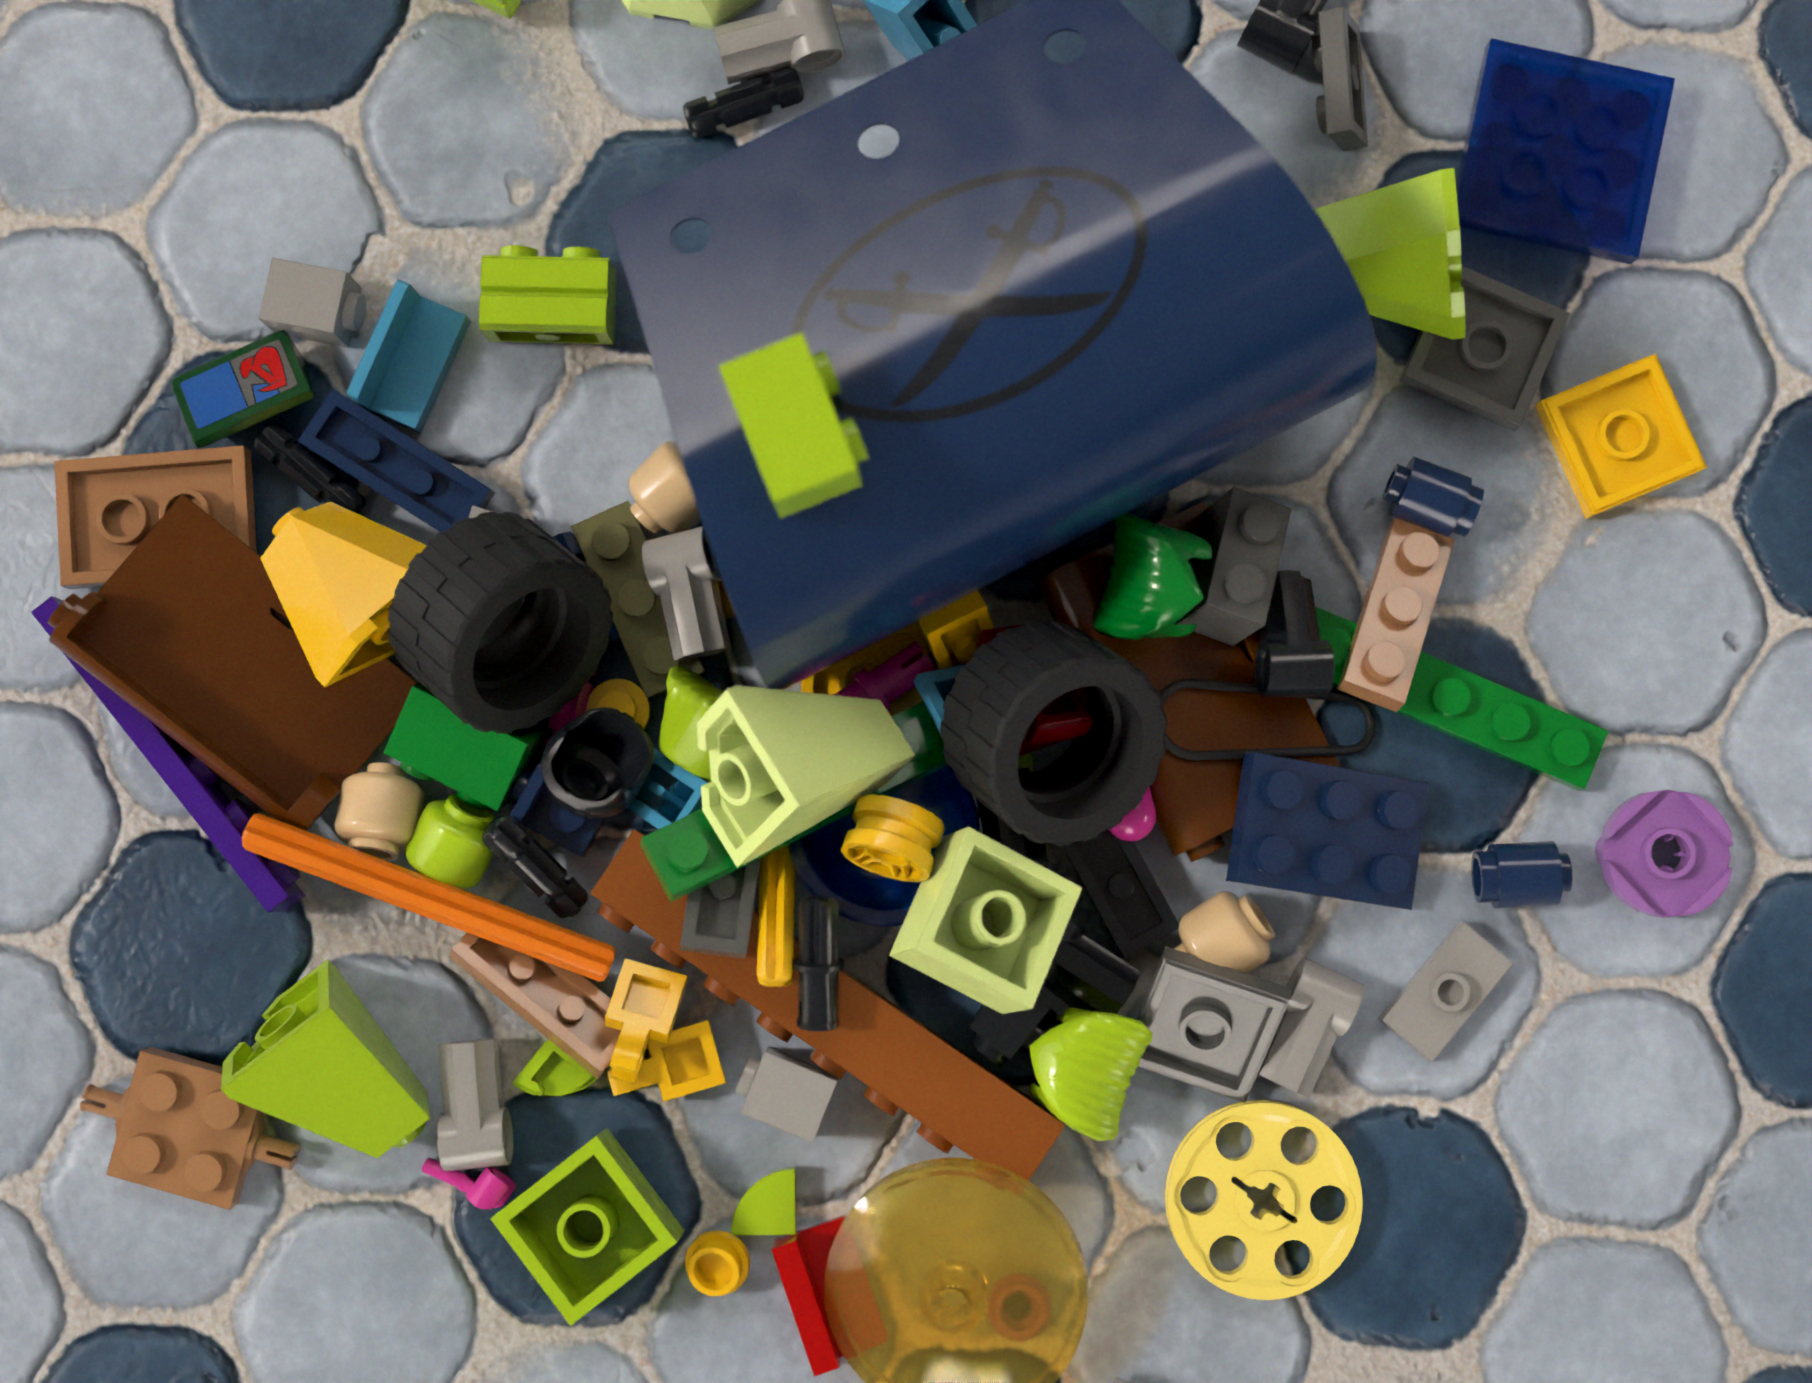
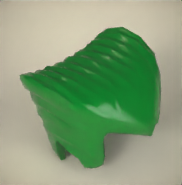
M1129 513L1116 518V532L1114 534L1116 540L1113 543L1114 554L1112 555L1114 564L1109 569L1111 577L1107 580V586L1102 595L1103 599L1093 618L1092 623L1099 634L1121 640L1157 637L1171 638L1190 635L1197 624H1176V622L1201 602L1204 596L1189 560L1190 558H1212L1210 544L1190 532L1166 527L1145 519L1142 520Z

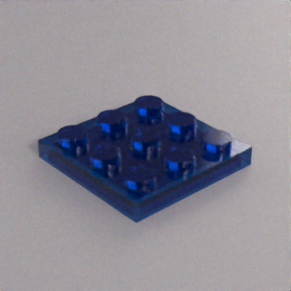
M1491 38L1483 54L1456 181L1460 227L1631 265L1639 258L1675 78Z

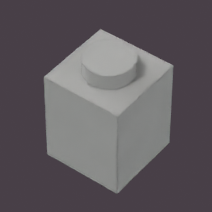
M272 257L258 319L274 333L284 330L290 337L349 348L352 332L359 331L362 327L366 312V298L364 294H361L362 288L346 271Z
M768 1047L764 1051L761 1061L749 1057L735 1093L746 1097L740 1111L741 1114L813 1143L838 1078L822 1068Z

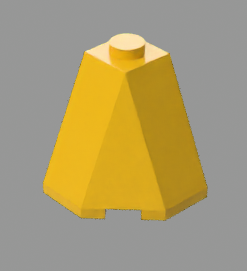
M331 501L305 511L301 507H297L281 517L272 529L275 538L260 559L316 679L324 687H327L396 654L395 649L390 645L388 635L390 630L388 616L390 606L395 598L394 591L400 578H403L407 572L409 563L427 545Z

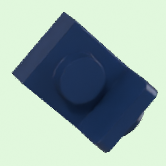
M541 762L537 765L534 772L529 769L524 770L508 798V802L514 805L510 815L522 826H526L571 852L585 857L607 817L585 819L573 815L558 805L549 794L543 780Z

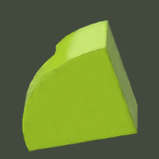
M547 1039L512 1084L532 1095L559 1097L581 1091L593 1084L597 1078Z
M796 1166L774 1170L756 1181L747 1190L735 1210L731 1234L735 1236L796 1235Z

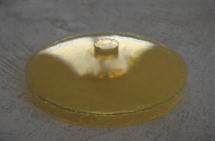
M938 1158L910 1164L890 1173L870 1187L847 1213L834 1238L827 1260L824 1281L825 1306L833 1336L849 1365L865 1383H1055L1068 1367L1078 1348L1086 1321L1089 1295L1087 1268L1080 1243L1073 1228L1056 1204L1038 1187L1011 1170L992 1163L967 1158Z

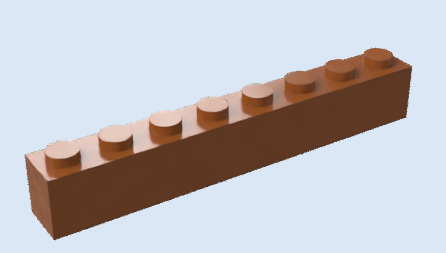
M633 829L589 893L603 902L597 911L603 918L627 933L631 931L634 925L655 938L650 949L673 966L682 970L686 962H690L708 975L703 986L732 1006H735L740 998L762 1012L756 1020L760 1026L786 1043L789 1042L793 1034L815 1049L809 1057L815 1064L840 1080L848 1071L868 1085L863 1096L889 1115L895 1117L900 1108L921 1122L916 1132L941 1151L948 1154L954 1145L975 1159L970 1170L996 1189L1002 1191L1007 1183H1010L1020 1191L1024 1189L1066 1126L1064 1122L1037 1104L1034 1099L844 969L838 972L839 1027L834 1030L820 1032L806 1031L797 1027L798 972L794 970V980L790 985L784 987H767L761 985L758 981V910L754 907L745 959L679 950L687 895L670 902L640 846L641 838L648 834L642 830ZM794 935V958L799 957V938Z

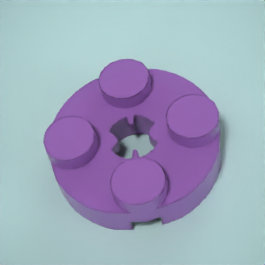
M1660 790L1640 793L1627 799L1612 812L1604 825L1602 836L1596 842L1595 847L1596 859L1601 865L1603 877L1614 895L1629 908L1658 918L1693 915L1703 911L1712 905L1725 891L1730 882L1733 867H1729L1731 858L1729 846H1733L1731 831L1725 819L1705 799L1686 792ZM1657 839L1661 842H1668L1672 839L1677 841L1681 852L1674 853V856L1681 857L1675 869L1667 865L1657 867L1653 862L1652 855L1655 854V851H1652V846Z

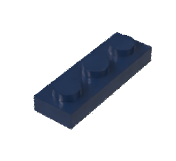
M333 388L298 439V442L442 533L453 527L454 523L468 518L472 505L485 509L495 494L489 487Z

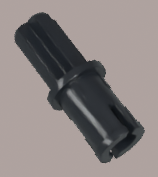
M808 896L799 903V957L793 959V970L798 972V1018L796 1019V1026L806 1031H830L839 1027L838 972L845 968V961L843 958L838 957L839 904L835 898L829 896Z

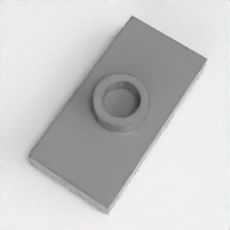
M1458 921L1384 1010L1378 1020L1424 1059L1433 1062L1514 963L1463 921Z

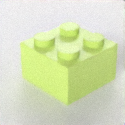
M970 827L943 836L932 856L935 861L931 874L927 881L920 883L889 956L1001 1014L1033 1009L1082 887Z

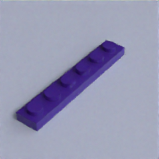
M53 596L49 597L31 612L49 636H51L54 628L47 623L48 619L64 601ZM64 654L268 913L286 912L303 899L306 895L295 883L301 877L298 869L245 850L242 846L244 829L254 813L241 800L236 798L232 802L217 784L222 777Z

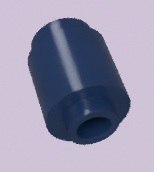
M1413 456L1406 467L1399 464L1395 465L1387 481L1383 500L1391 502L1389 515L1445 537H1448L1452 532L1465 537L1473 526L1480 510L1484 489L1471 485V477Z
M1554 841L1490 844L1487 851H1476L1472 855V886L1478 903L1491 902L1495 909L1559 905L1562 892L1571 891L1573 874L1569 855L1567 853H1559Z

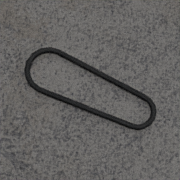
M1192 678L1174 681L1160 692L1163 700L1162 708L1170 695L1177 690L1186 688L1259 694L1256 684ZM1331 691L1326 698L1306 699L1346 702L1359 708L1365 718L1366 731L1362 740L1356 744L1347 746L1191 751L1183 749L1172 742L1166 732L1165 741L1167 742L1166 749L1179 758L1192 761L1243 759L1244 753L1248 752L1279 757L1350 755L1360 753L1370 745L1375 736L1376 723L1372 710L1364 700L1348 693Z

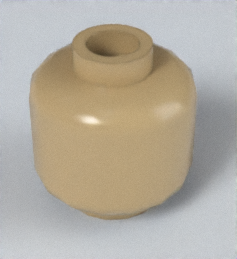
M672 441L664 442L629 477V490L635 500L630 510L635 518L649 531L658 534L663 528L674 534L693 529L701 521V517L677 443Z
M381 762L369 764L367 772L352 774L341 785L335 819V834L337 838L351 848L383 860H397L399 852H404L405 846L410 842L414 828L422 814L424 804L423 789L414 781L405 778L406 772L398 765Z
M1221 891L1180 918L1178 930L1182 943L1175 947V949L1218 966L1229 967L1249 974L1269 960L1271 953L1268 941L1275 937V933L1263 911L1252 897L1245 894L1239 898L1232 892Z

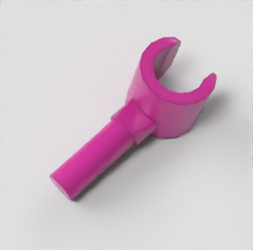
M430 1157L426 1159L422 1167V1172L453 1185L458 1190L466 1193V1198L479 1209L503 1206L516 1188L514 1180L496 1167L485 1168L477 1180L468 1173L459 1170L443 1171L440 1162Z

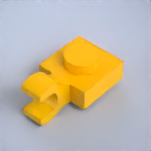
M624 959L605 1015V1026L621 1031L610 1061V1067H612L611 1079L635 1085L643 1063L648 1039L668 1044L687 985V975Z
M709 1019L672 1030L668 1044L648 1039L647 1046L650 1057L643 1059L635 1085L611 1079L610 1073L612 1068L607 1071L613 1096L658 1083L663 1102L726 1083Z

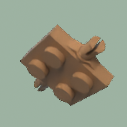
M150 1046L140 1050L131 1085L124 1094L89 1084L82 1095V1098L85 1100L80 1102L81 1111H88L116 1119V1140L106 1175L227 1210H231L238 1205L246 1173L256 1160L292 1170L298 1159L296 1154L300 1152V1143H293L265 1135L263 1112L229 1099L221 1090V1066Z

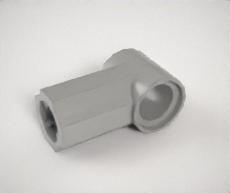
M783 0L777 5L776 11L713 27L728 85L767 75L786 67L794 68L797 73L801 74L819 72L837 65L845 57V50L831 0Z
M704 526L644 541L642 545L643 567L651 589L661 598L673 659L675 661L702 658L732 649L718 587V581L722 580Z
M1304 957L1296 966L1286 986L1290 988V1001L1258 1075L1309 1098L1337 1036L1342 1037L1351 1026L1361 1005L1365 986Z
M497 1038L439 1044L444 1113L439 1115L437 1123V1147L443 1171L511 1165L514 1147L513 1128L510 1112L506 1106L503 1107Z

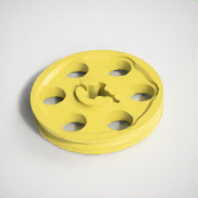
M1247 1100L1246 1103L1240 1101L1217 1109L1200 1120L1186 1134L1176 1149L1169 1165L1165 1184V1208L1168 1223L1176 1243L1189 1263L1204 1278L1222 1290L1237 1296L1257 1300H1276L1299 1295L1314 1288L1331 1276L1349 1254L1359 1231L1362 1218L1363 1195L1361 1181L1352 1156L1340 1138L1327 1125L1303 1109L1287 1103L1273 1100ZM1231 1122L1243 1123L1248 1127L1252 1136L1249 1150L1243 1156L1237 1158L1223 1156L1218 1151L1216 1145V1137L1220 1128ZM1294 1127L1310 1129L1316 1139V1148L1313 1155L1301 1163L1288 1161L1281 1151L1283 1135ZM1202 1176L1209 1178L1216 1187L1217 1195L1215 1202L1209 1209L1203 1212L1189 1211L1181 1203L1180 1193L1182 1186L1192 1177ZM1236 1177L1249 1187L1255 1186L1262 1190L1269 1183L1275 1184L1272 1195L1279 1202L1278 1205L1283 1210L1294 1216V1220L1290 1221L1276 1210L1271 1212L1266 1208H1262L1257 1215L1250 1213L1254 1206L1253 1201L1247 1196L1248 1193L1242 1187L1232 1182L1231 1179ZM1331 1185L1338 1187L1345 1198V1206L1341 1215L1332 1221L1316 1219L1310 1208V1201L1314 1192L1322 1186ZM1222 1236H1235L1245 1246L1243 1262L1231 1271L1217 1269L1210 1261L1211 1246ZM1298 1240L1306 1244L1309 1249V1263L1300 1274L1293 1276L1284 1275L1276 1268L1274 1262L1275 1252L1284 1242Z

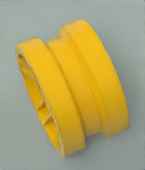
M865 795L859 797L852 815V819L856 824L855 829L848 830L841 847L844 857L855 865L886 878L905 882L927 881L935 861L930 853L931 849L938 847L945 830L942 820L932 812L902 799L884 795Z

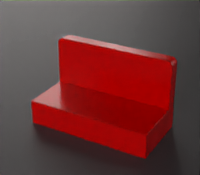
M842 1215L797 1231L796 1235H785L775 1239L771 1251L814 1377L838 1369L841 1357L885 1342L888 1339V1329L848 1216Z

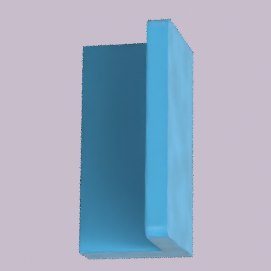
M398 279L350 382L347 396L372 414L421 434L471 323L470 319L465 314L420 296L411 284Z

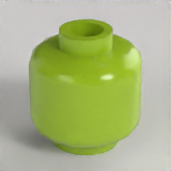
M456 794L449 795L447 800H437L428 803L414 828L410 842L405 846L404 852L408 863L418 873L442 883L450 884L463 890L476 887L481 882L494 856V853L484 844L482 839L483 833L495 819L491 810L474 808L461 801Z

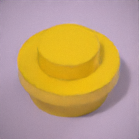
M607 680L598 685L589 696L586 711L601 707H611L633 717L635 722L643 727V730L649 722V700L644 691L629 680Z
M720 1230L708 1231L695 1238L685 1257V1268L692 1285L698 1291L708 1296H722L739 1289L748 1276L751 1264L750 1255L744 1243L735 1235Z

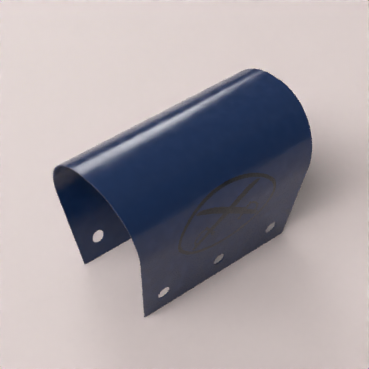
M1028 0L607 213L681 459L709 544L749 651L762 680L769 689L785 690L1364 391L1372 381L1377 364V346L1374 329L1363 296L1341 251L1314 208L1273 156L1118 0ZM1073 31L1083 37L1086 47L1083 54L1075 61L1057 63L1050 60L1044 52L1047 40L1058 32ZM876 125L890 126L899 135V143L896 149L888 156L882 158L867 157L858 147V142L863 132ZM688 220H700L711 228V239L706 247L692 254H684L675 250L671 243V237L676 227ZM803 333L811 355L825 350L841 392L829 396L839 422L851 417L853 418L869 459L857 464L861 487L780 519L718 366Z

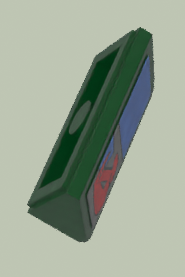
M284 330L272 333L172 379L173 392L192 440L198 449L314 397L306 362L289 334Z

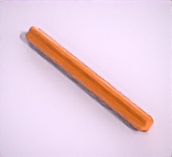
M261 813L254 814L250 818L242 835V846L245 850L598 982L606 979L616 956V949L613 945L453 885L442 883L421 873Z

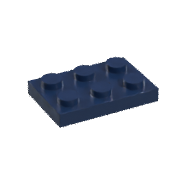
M1256 752L1244 753L1226 881L1412 910L1429 783Z

